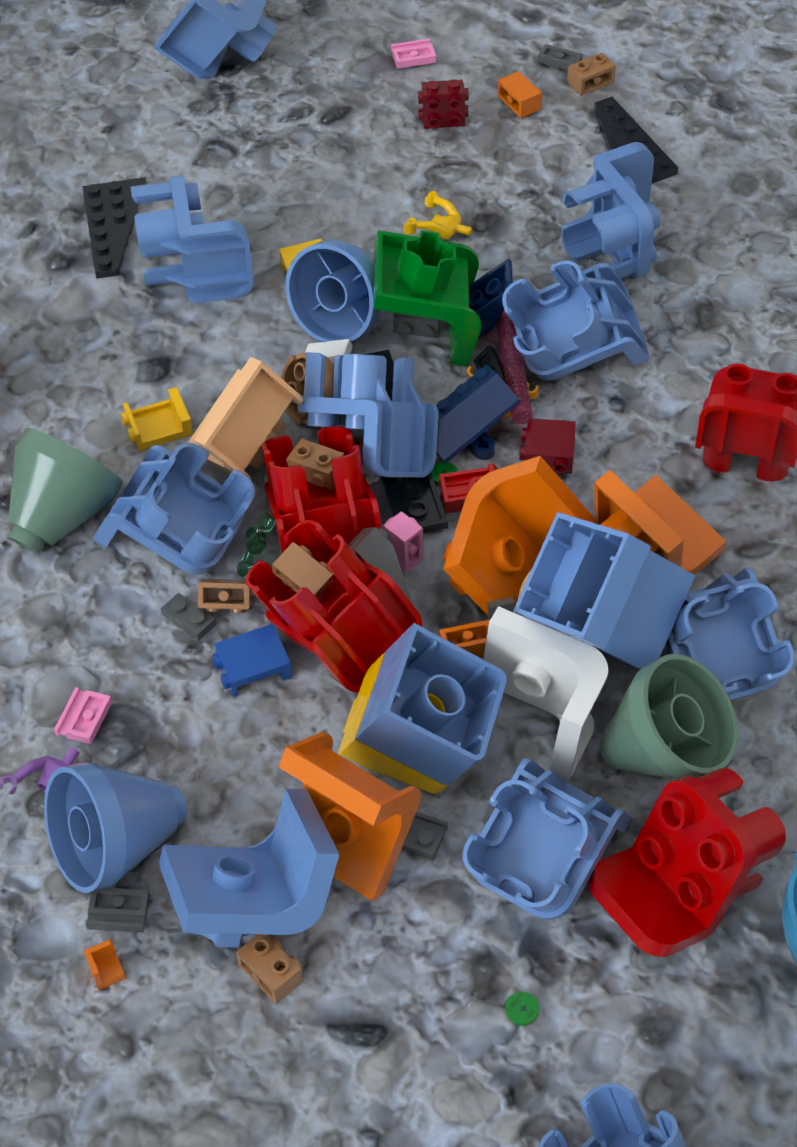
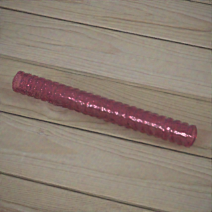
M504 310L496 324L505 381L521 401L520 404L511 410V417L517 424H526L532 419L533 412L523 357L514 344L513 337L517 336L514 322L507 316Z

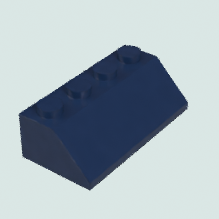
M485 365L483 368L478 369L472 377L458 385L455 391L440 400L436 405L439 412L436 455L445 463H448L521 403L502 378L489 366Z

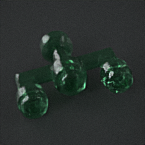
M267 512L258 518L257 526H251L246 530L247 550L242 561L237 565V572L242 578H246L248 571L254 565L252 561L255 554H260L265 550V533L271 532L275 527L274 518Z

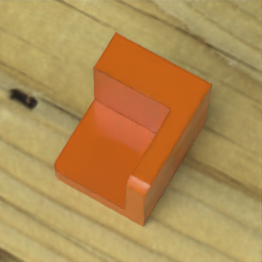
M111 939L83 950L98 990L126 979Z

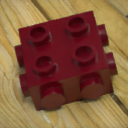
M463 79L421 82V91H418V104H422V108H418L419 121H423L424 129L465 126V117H469L468 105H465V101H469L468 88H464Z
M528 418L527 428H522L521 442H525V446H520L519 460L525 461L541 456L554 472L572 474L576 421Z

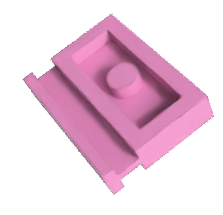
M430 38L391 44V53L393 54L397 69L436 63V54L430 43Z
M75 687L54 728L56 736L64 735L68 739L92 744L112 704L111 696L86 690V692L80 691L79 688Z

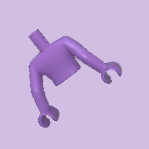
M71 747L62 761L51 756L34 759L22 766L13 775L3 776L0 781V789L3 788L5 783H12L13 786L9 794H14L19 782L31 773L42 770L37 787L45 792L52 773L60 767L72 765L80 752Z

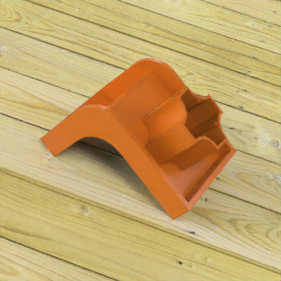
M541 456L503 467L481 477L469 490L452 542L447 544L443 556L445 560L443 570L450 576L449 584L460 595L468 594L487 615V602L513 597L516 606L521 585L536 561L557 512L597 524V520Z
M611 470L594 483L595 519L598 525L636 537L650 545L652 552L694 575L698 574L726 549L727 541L657 475L653 476L636 492H633Z
M320 732L285 747L278 767L304 783L302 789L308 791L339 852L333 877L371 901L382 896L421 800L420 789L415 786H409L401 791H397L333 752V738L325 732Z

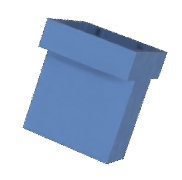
M557 512L513 612L587 643L598 649L603 655L640 670L647 664L659 659L696 575L652 552L650 545L628 533Z

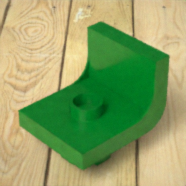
M378 230L374 243L373 309L448 322L450 364L468 367L481 331L479 315L469 308L468 286L474 282L479 268V258L476 252L463 244L442 241L437 232L421 230L419 236L416 237Z

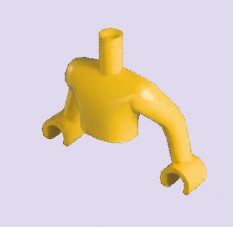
M435 191L429 192L428 196L425 197L426 207L433 208L439 205L446 210L449 216L436 214L432 221H417L415 218H409L407 223L404 224L405 234L413 235L416 233V229H427L431 232L439 233L440 238L444 240L450 239L455 233L468 236L472 233V227L461 225L462 217L450 201L439 197Z

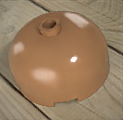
M306 353L292 355L287 360L281 375V379L301 396H304ZM325 356L323 397L333 398L334 362ZM290 402L286 408L289 417L298 424H307L308 417L302 415H308V412H300L299 414L297 404Z

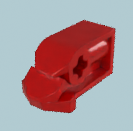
M492 463L488 464L486 468L439 474L438 487L445 514L461 512L466 496L472 486L481 477L499 468Z

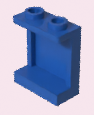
M273 624L214 643L216 653L212 655L216 670L221 669L223 674L220 677L225 690L230 689L233 697L238 696V687L278 673L283 681L293 678L291 662Z

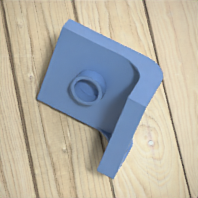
M188 0L160 35L154 49L193 76L200 79H210L217 73L228 46L250 62H255L274 36L277 25L262 15L267 0H237L235 4L228 2L225 6L216 0Z
M285 789L276 825L271 834L260 843L250 847L163 845L159 866L183 932L205 936L211 939L216 947H239L242 936L253 934L292 935L303 932L313 926L324 911L339 852L308 791L305 789Z

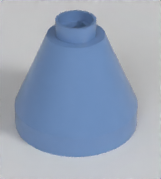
M324 240L303 249L295 256L286 275V297L295 320L310 336L321 342L350 339L352 342L367 334L380 317L382 310L373 309V252L340 240Z
M83 762L60 767L50 776L44 799L45 825L52 854L61 873L76 890L89 893L111 887L174 834L177 825L185 822L187 817L185 797L176 786L168 787L166 783L159 780Z

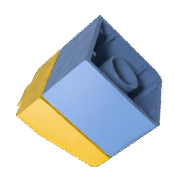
M413 623L370 666L365 674L358 696L352 704L343 730L344 736L338 754L366 769L415 786L432 794L441 793L485 756L506 686V674L495 665Z

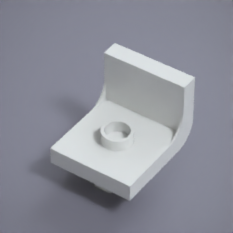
M498 606L489 622L483 660L505 672L507 682L503 693L543 709L560 720L549 770L569 783L593 735L594 721L590 711L606 682L608 675L607 661L603 654L595 647Z

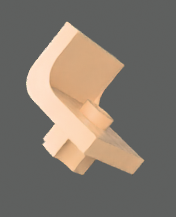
M250 357L243 369L236 371L188 443L197 444L209 452L205 462L229 474L233 470H238L251 479L244 471L245 468L250 465L259 469L265 462L262 444L271 438L283 436L287 425L280 420V417L290 402L301 405L304 399L262 361Z

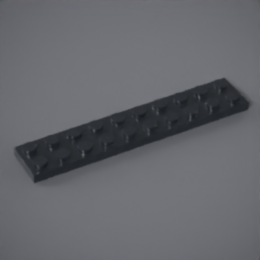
M383 350L363 354L384 356L386 358L385 390L392 401L394 363L390 351ZM431 472L425 477L380 476L393 517L402 511L408 517H412L423 528V533L448 528V520Z

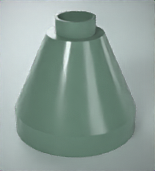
M25 428L15 446L8 522L14 527L8 538L24 548L39 554L44 544L53 546L111 503L119 492L123 481L108 468L72 446L41 431Z
M665 655L641 668L634 676L604 730L600 740V752L604 761L610 767L621 769L625 772L674 779L685 776L697 778L726 767L733 758L738 741L736 715L725 689L708 668L685 655Z

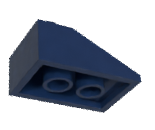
M509 258L468 286L469 308L474 310L481 320V331L478 339L494 329L504 311L502 303L503 294L506 288L513 283L512 261Z

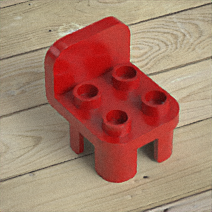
M739 363L720 369L713 377L708 398L703 403L699 417L695 448L701 449L704 446L702 454L704 463L712 470L728 472L731 466L732 454L735 452L759 457L756 473L758 479L774 482L785 478L789 473L790 467H795L797 458V376L792 373L779 374L753 369Z
M330 426L319 429L317 433L319 445L344 453V456L336 457L331 461L335 485L333 490L318 487L306 481L302 465L288 467L286 458L293 450L292 441L289 436L274 437L262 444L268 482L264 485L265 496L278 532L281 554L289 547L284 541L285 534L293 526L305 520H313L319 523L331 539L338 534L347 544L363 528H382L377 500L363 474L360 448L358 445H354L349 428Z
M305 520L293 526L285 534L284 541L288 546L292 542L298 546H305L312 553V558L317 562L322 561L327 564L328 569L333 574V583L318 599L306 587L295 592L287 584H284L273 573L269 564L263 560L256 562L248 571L245 583L266 608L268 620L279 632L316 656L339 684L351 692L359 693L365 674L370 666L413 623L422 627V618L417 609L389 575L357 557L340 535L336 534L331 539L319 523L313 520Z
M720 768L697 778L685 776L669 782L663 788L633 846L599 861L589 878L588 885L594 898L641 950L650 955L667 957L710 936L718 927L732 901L757 889L761 885L763 877L759 873L747 877L751 869L777 856L785 844V827L779 816L772 809L763 807L737 818L719 799L740 790L743 785L742 778L729 768Z

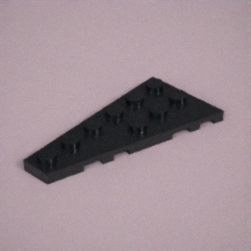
M613 97L594 103V111L599 125L602 127V134L604 139H606L608 151L633 142H640L654 156L652 184L678 174L679 167Z
M146 177L82 186L96 279L119 275L124 259L125 247L128 246L129 234L132 233L135 223L134 217L138 214L139 206L132 198L130 186L146 185Z

